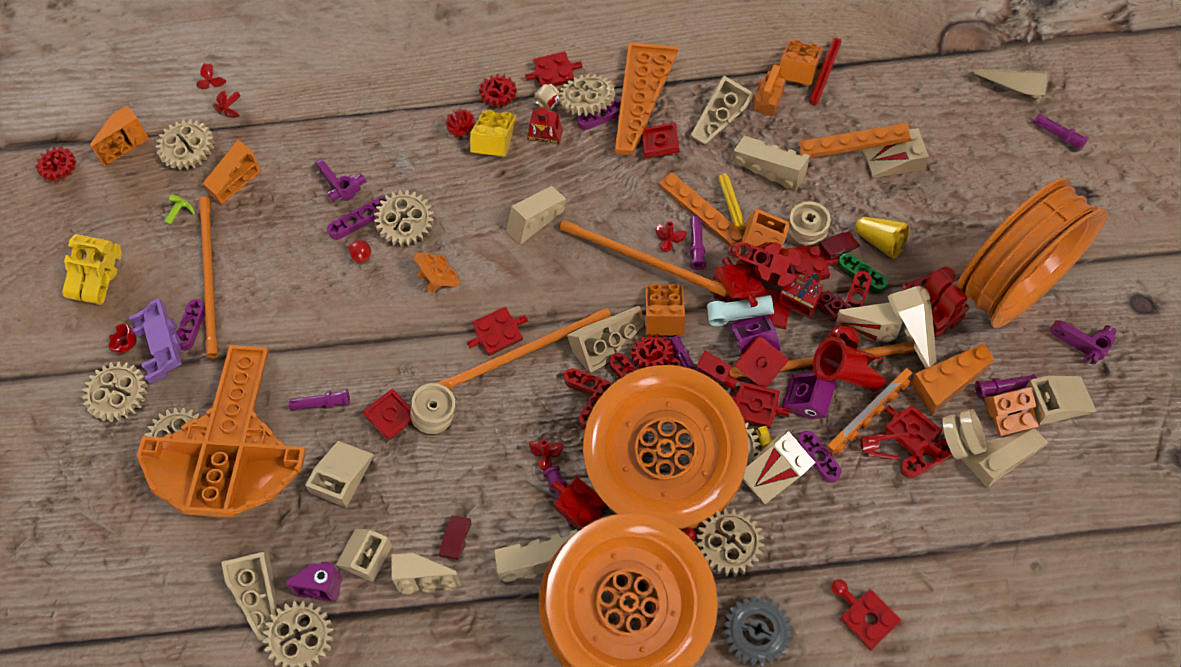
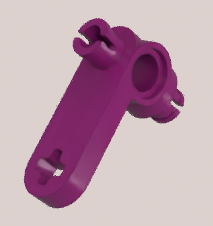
M322 158L315 161L319 172L333 189L327 192L332 202L339 198L342 201L352 200L356 192L361 190L360 186L367 183L362 173L355 177L351 174L337 178Z
M1056 320L1050 328L1054 336L1087 354L1084 359L1088 362L1091 358L1092 360L1089 364L1095 365L1098 360L1104 359L1115 342L1114 335L1117 332L1114 327L1109 331L1111 326L1105 325L1103 330H1098L1092 338L1061 320Z

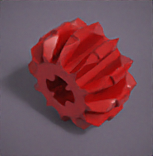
M460 108L458 111L448 114V118L445 120L450 135H454V137L460 136L461 138L463 135H468L476 123L471 111L467 109L461 110Z

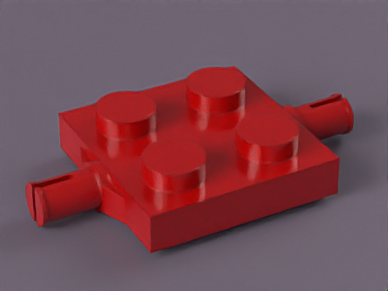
M566 51L534 58L535 72L525 74L526 81L537 79L540 86L552 84L557 87L568 84V80L574 81L573 70L583 68L581 61L571 63Z
M819 245L794 247L792 249L797 250L801 262L799 266L790 264L787 271L795 275V277L802 274L809 278L812 273H816L821 279H829L830 272L828 266L839 264V257L829 259Z
M724 257L722 263L725 266H717L715 273L730 297L743 298L749 302L751 307L757 306L758 301L755 299V296H763L766 290L750 265H734L729 257Z
M505 306L472 322V326L476 331V338L467 341V345L471 349L480 344L485 348L488 356H491L522 341L523 337L518 326L528 322L525 314L514 319Z
M741 382L736 396L730 395L738 406L745 423L760 427L766 426L768 429H771L773 419L777 414L789 417L790 409L779 407L778 398L780 391Z
M890 405L885 408L884 412L893 419L885 426L884 431L889 435L909 432L910 436L896 438L895 440L911 454L916 456L928 447L937 455L941 453L943 448L935 443L934 440L941 435L942 429L912 405L900 412H897Z
M578 476L566 487L558 482L557 479L552 483L551 486L560 493L558 500L552 507L577 529L581 530L596 520L602 519L600 516L607 504Z

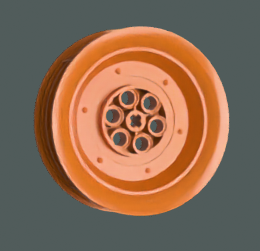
M1060 178L1051 182L1025 201L988 238L965 268L957 283V287L968 297L967 300H973L976 303L978 310H984L987 313V318L991 320L992 327L1000 328L1010 323L1044 296L1078 261L1103 228L1108 217V211L1104 208L1099 209L1095 205L1090 206L1087 203L1086 197L1078 196L1075 193V188L1071 186L1069 179Z
M657 365L627 374L603 393L587 421L583 441V454L586 470L593 487L601 499L615 513L649 515L664 520L682 530L686 527L695 528L700 526L704 520L709 521V517H715L718 511L722 512L734 498L746 470L748 435L738 406L727 391L717 382L690 368L674 365ZM671 424L673 431L668 434L662 432L663 425ZM652 433L655 439L651 443H646L643 441L644 435ZM682 435H688L691 441L687 445H682L679 442V438ZM670 445V450L672 451L663 454L661 447ZM648 453L652 454L654 457L653 461L650 464L643 463V456ZM682 455L690 458V462L686 466L678 463V459ZM669 465L671 467L670 474L662 475L660 473L661 466Z
M633 513L616 514L587 525L570 537L554 554L545 570L540 586L539 617L545 639L557 660L564 667H692L704 653L713 634L717 617V592L713 574L704 555L697 545L680 529L664 520L649 515ZM620 575L625 579L624 587L617 585V576ZM638 581H643L645 583V592H640L638 590ZM603 592H608L611 596L608 604L604 603L601 599ZM631 600V605L624 606L623 601ZM646 602H649L653 607L650 614L644 611V604ZM610 613H614L617 616V623L615 625H611L608 622ZM631 618L636 619L638 622L636 630H632L629 626Z

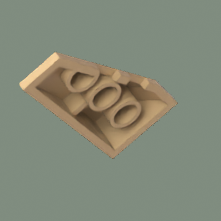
M974 70L976 75L1022 93L1031 94V98H1041L1042 95H1046L1049 71Z
M640 306L582 327L568 334L567 337L572 352L586 370L591 373L606 365L610 361L609 358L615 352H619L622 349L621 346L645 325V320Z
M1035 428L987 441L986 452L974 455L970 451L968 457L961 459L988 488L1046 446L1048 442Z
M260 552L221 562L225 583L235 596L237 604L242 608L259 641L267 639L268 637L263 634V631L269 630L265 623L273 622L270 615L278 616L269 552Z

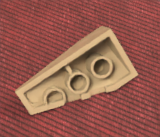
M723 76L690 136L704 145L707 144L746 109L754 93L728 77Z
M916 286L889 295L888 299L897 319H902L905 323L906 329L904 331L906 335L914 339V349L925 368L936 365L932 306L928 290L924 287Z

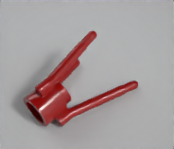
M886 432L861 436L862 453L867 452L868 457L877 456L898 460V456L875 452V450L879 449V441L910 436V433L889 435Z

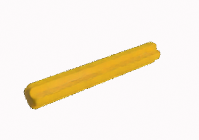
M723 173L719 175L718 179L734 226L738 231L745 229L746 224L729 176Z

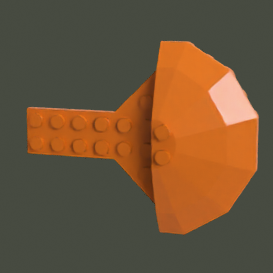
M229 345L213 407L205 411L206 414L197 420L194 418L182 425L181 429L172 435L169 433L163 438L142 436L137 451V458L151 492L182 514L215 517L235 516L273 500L302 471L306 454L305 447L285 446L274 436L267 425L260 421L254 412L269 354L268 348Z

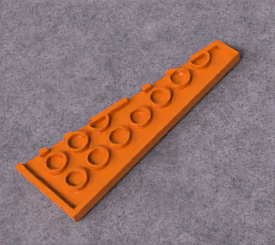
M629 42L615 154L633 155L678 55V47Z

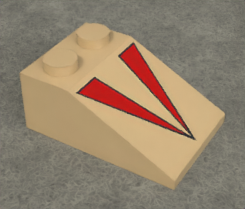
M918 128L909 129L911 142L863 149L872 178L925 170L929 156Z
M890 302L839 310L834 328L842 325L850 326L856 330L860 338L888 343L897 338L903 320L897 319Z
M788 431L779 434L746 465L743 480L761 502L766 504L802 476L815 462Z

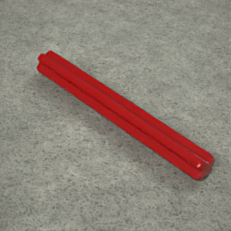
M834 37L810 96V104L817 105L819 103L841 46V38Z

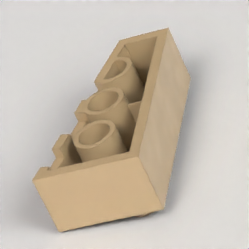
M744 136L734 149L733 162L766 177L770 181L783 185L786 189L796 192L806 177L810 155L803 154V156L796 154V151L790 149L788 152L783 151L777 145L767 146L764 141Z
M577 530L569 531L570 536L561 537L560 534L551 536L552 539L545 542L540 539L533 540L525 547L523 544H516L496 549L495 557L499 580L510 582L514 581L517 577L533 578L537 574L545 573L554 554L570 537L577 533Z

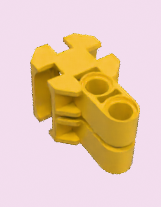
M75 234L68 244L69 247L73 248L71 256L66 255L64 260L67 274L62 291L63 297L101 305L105 301L109 282L117 275L118 268H115L114 264L116 259H121V247L119 244H114L109 240Z

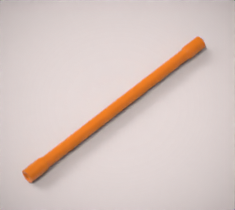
M203 196L199 198V213L201 217L206 357L216 358L218 357L215 326L210 198Z
M563 220L560 225V230L579 236L670 273L723 297H726L728 294L722 283L704 278L581 228L569 221Z
M606 307L582 320L437 383L446 386L450 390L458 384L567 337L568 334L582 327L611 317V314Z
M915 341L860 349L876 356L916 352L914 349ZM814 356L789 360L781 371L812 367ZM732 367L728 375L736 379L747 377L736 367Z

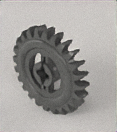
M752 596L751 602L744 597V604L736 601L737 609L730 607L729 611L732 615H725V619L729 622L722 624V627L728 629L722 632V636H729L724 641V644H732L729 648V653L736 650L735 659L744 656L743 664L750 659L752 667L755 666L756 661H759L760 666L763 667L765 660L771 666L773 664L772 657L779 662L781 659L779 653L786 655L787 651L784 647H791V643L787 639H793V635L788 633V631L793 630V626L787 625L791 618L783 617L786 614V610L779 611V603L773 606L772 599H769L766 603L763 596L760 597L759 601H757L755 596ZM757 615L765 617L772 624L774 633L768 631L764 621L754 620L749 622L746 619ZM742 629L747 630V637L752 643L759 644L765 639L770 642L762 646L752 645L744 638ZM756 629H760V633L758 635L754 634Z

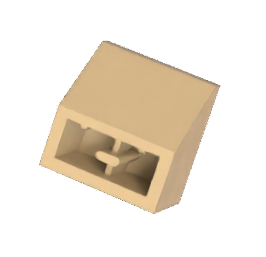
M355 529L336 567L373 582L392 544L388 537L369 529Z

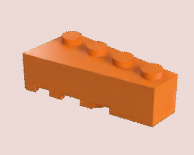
M983 343L915 373L911 384L932 416L942 406L950 402L953 397L961 393L969 384H972L987 372L995 359Z

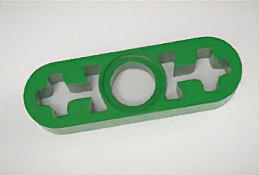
M850 253L840 256L838 267L841 271L854 279L857 271L865 270L873 277L871 278L869 290L874 293H882L885 290L887 279L884 275ZM864 277L859 280V283L862 285L866 282Z

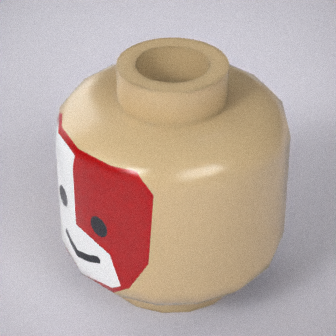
M552 84L542 85L534 94L536 106L551 110L559 101V90Z

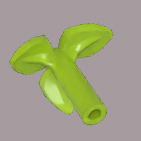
M172 194L169 196V201L175 204L164 221L171 225L181 207H187L193 215L195 211L189 202Z

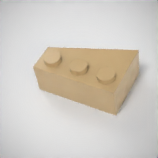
M550 186L511 206L506 232L521 245L564 211L566 198L553 186Z

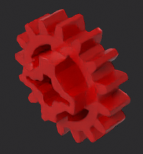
M496 74V77L490 75L489 80L485 78L484 83H480L479 93L481 101H484L485 105L490 103V108L494 105L497 106V109L500 108V105L506 107L507 102L512 104V99L516 98L517 90L515 82H512L511 77L506 79V75L499 77V74Z
M648 334V338L642 336V341L636 340V346H632V360H634L635 366L639 365V369L664 364L670 365V360H673V346H671L670 340L666 341L665 336L659 338V334H656L655 337Z

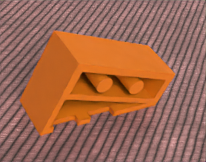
M237 140L203 182L207 193L221 205L261 172L253 151Z

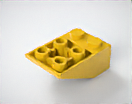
M482 111L470 133V152L505 156L510 146L516 115L509 112Z

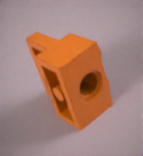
M774 64L772 70H768L764 79L759 81L757 88L759 91L754 93L752 99L754 111L774 116L783 94L786 80L779 78L781 66Z
M1031 387L984 398L989 417H993L998 436L1039 427L1033 408L1037 406Z

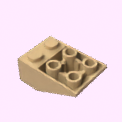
M1045 376L1030 380L1025 387L1032 388L1037 406L1033 408L1039 425L1097 412L1081 376Z
M337 441L314 468L305 486L310 494L347 508L374 454Z
M414 553L392 555V581L398 591L403 594H411L415 590L433 592L435 589L440 588L450 591L455 590L456 587H461V581L455 570Z

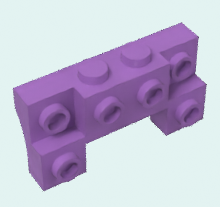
M157 298L151 301L142 311L129 317V320L135 325L134 333L138 337L146 334L151 355L155 357L141 364L148 373V375L144 376L145 380L151 384L169 376L168 371L182 365L179 355L181 352L179 345L181 340L175 331V328H177L176 323L172 318H169L165 302Z

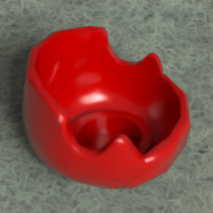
M123 323L115 327V334L109 335L110 342L108 345L113 353L120 355L129 352L137 342L133 329Z
M846 325L837 326L829 332L828 338L832 336L838 337L845 342L846 346L858 348L859 338L853 327Z

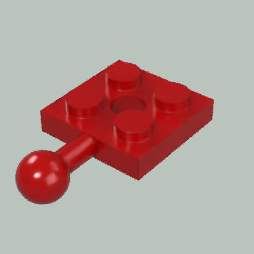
M836 579L832 582V593L836 596H842L852 606L840 617V620L870 651L902 621L871 588L857 600L848 591V585L844 580ZM867 614H872L876 618L875 625H870L866 622L865 616Z

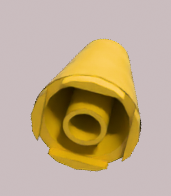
M862 217L858 219L855 225L856 233L894 259L903 251L900 247L902 243H907L910 234V226L905 222Z

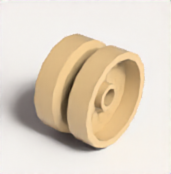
M802 202L796 205L789 217L788 238L797 247L820 245V242L827 238L831 222L827 209L815 202Z
M429 383L417 389L412 397L410 418L413 425L419 431L427 434H438L445 431L450 426L455 411V398L452 392L446 386L438 383Z
M973 409L961 412L960 418L955 414L943 417L944 434L954 458L968 457L970 451L974 455L987 451L984 431Z

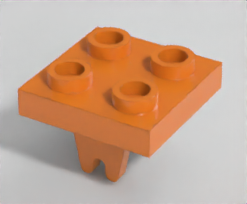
M417 252L413 257L421 268L417 274L418 278H428L430 281L426 288L428 292L431 290L435 292L441 286L457 287L461 281L458 279L457 273L451 269L444 256Z

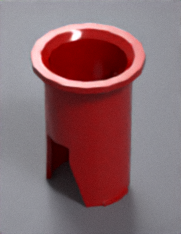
M834 336L826 338L820 343L815 352L813 369L819 380L829 382L836 379L871 390L872 392L879 391L886 382L874 369L868 367L875 359L883 360L882 357L846 346L841 338Z

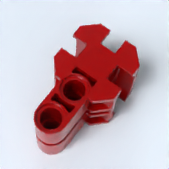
M734 242L729 245L727 250L731 258L749 264L759 280H767L768 283L777 286H786L792 283L795 275L787 273L790 264L799 266L801 262L797 250L781 248L782 244L776 242H765L759 246L745 242ZM739 247L742 250L740 255L738 254ZM757 254L759 255L758 261H756Z
M942 269L933 272L924 287L930 294L929 300L932 306L934 337L943 335L949 327L952 329L965 318V312L970 308L966 304L968 297L956 284L953 285L952 279Z

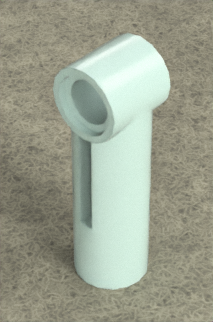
M771 295L756 297L758 305L755 307H751L746 299L727 303L722 301L710 302L707 305L709 325L718 327L727 324L729 321L774 314Z

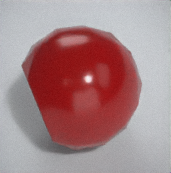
M357 240L350 244L348 248L349 253L356 263H364L369 260L372 251L367 242Z

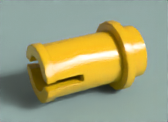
M762 426L758 430L756 429L755 433L758 435L762 445L760 448L763 450L772 442V438L766 426Z

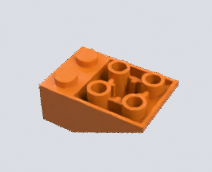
M789 40L781 58L779 78L811 85L823 47H819V45L814 43L805 44L800 40Z
M126 105L109 117L90 143V146L105 167L149 140V137L136 115Z
M755 209L747 219L742 242L754 246H759L765 242H776L782 244V248L790 222ZM758 254L756 255V261L759 259ZM736 260L735 265H744L746 263Z
M646 285V336L648 334L685 335L683 285Z

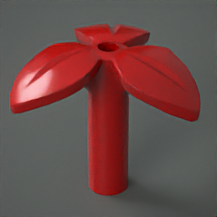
M202 64L200 75L205 80L197 82L196 86L199 89H209L210 83L214 87H221L226 83V80L222 77L213 78L212 64Z
M225 90L220 92L216 98L217 103L213 104L214 109L219 114L223 111L230 118L239 117L240 114L229 108V106L240 98V93L236 91L227 99Z
M668 221L666 227L657 224L656 234L659 239L665 240L660 244V248L663 251L672 250V241L680 243L686 237L687 231L679 230L673 233L672 221Z
M542 439L540 442L529 441V448L534 456H542L538 461V466L543 471L552 466L549 456L558 457L564 447V444L561 442H556L549 446L546 439Z

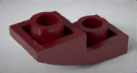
M843 232L821 241L819 246L828 258L832 259L841 253L845 254L860 247V244L850 232Z
M830 290L822 293L817 305L824 314L832 319L837 318L839 310L850 308L841 297L836 298Z
M451 516L443 536L439 557L454 560L460 559L466 545L465 538L472 525L470 518Z

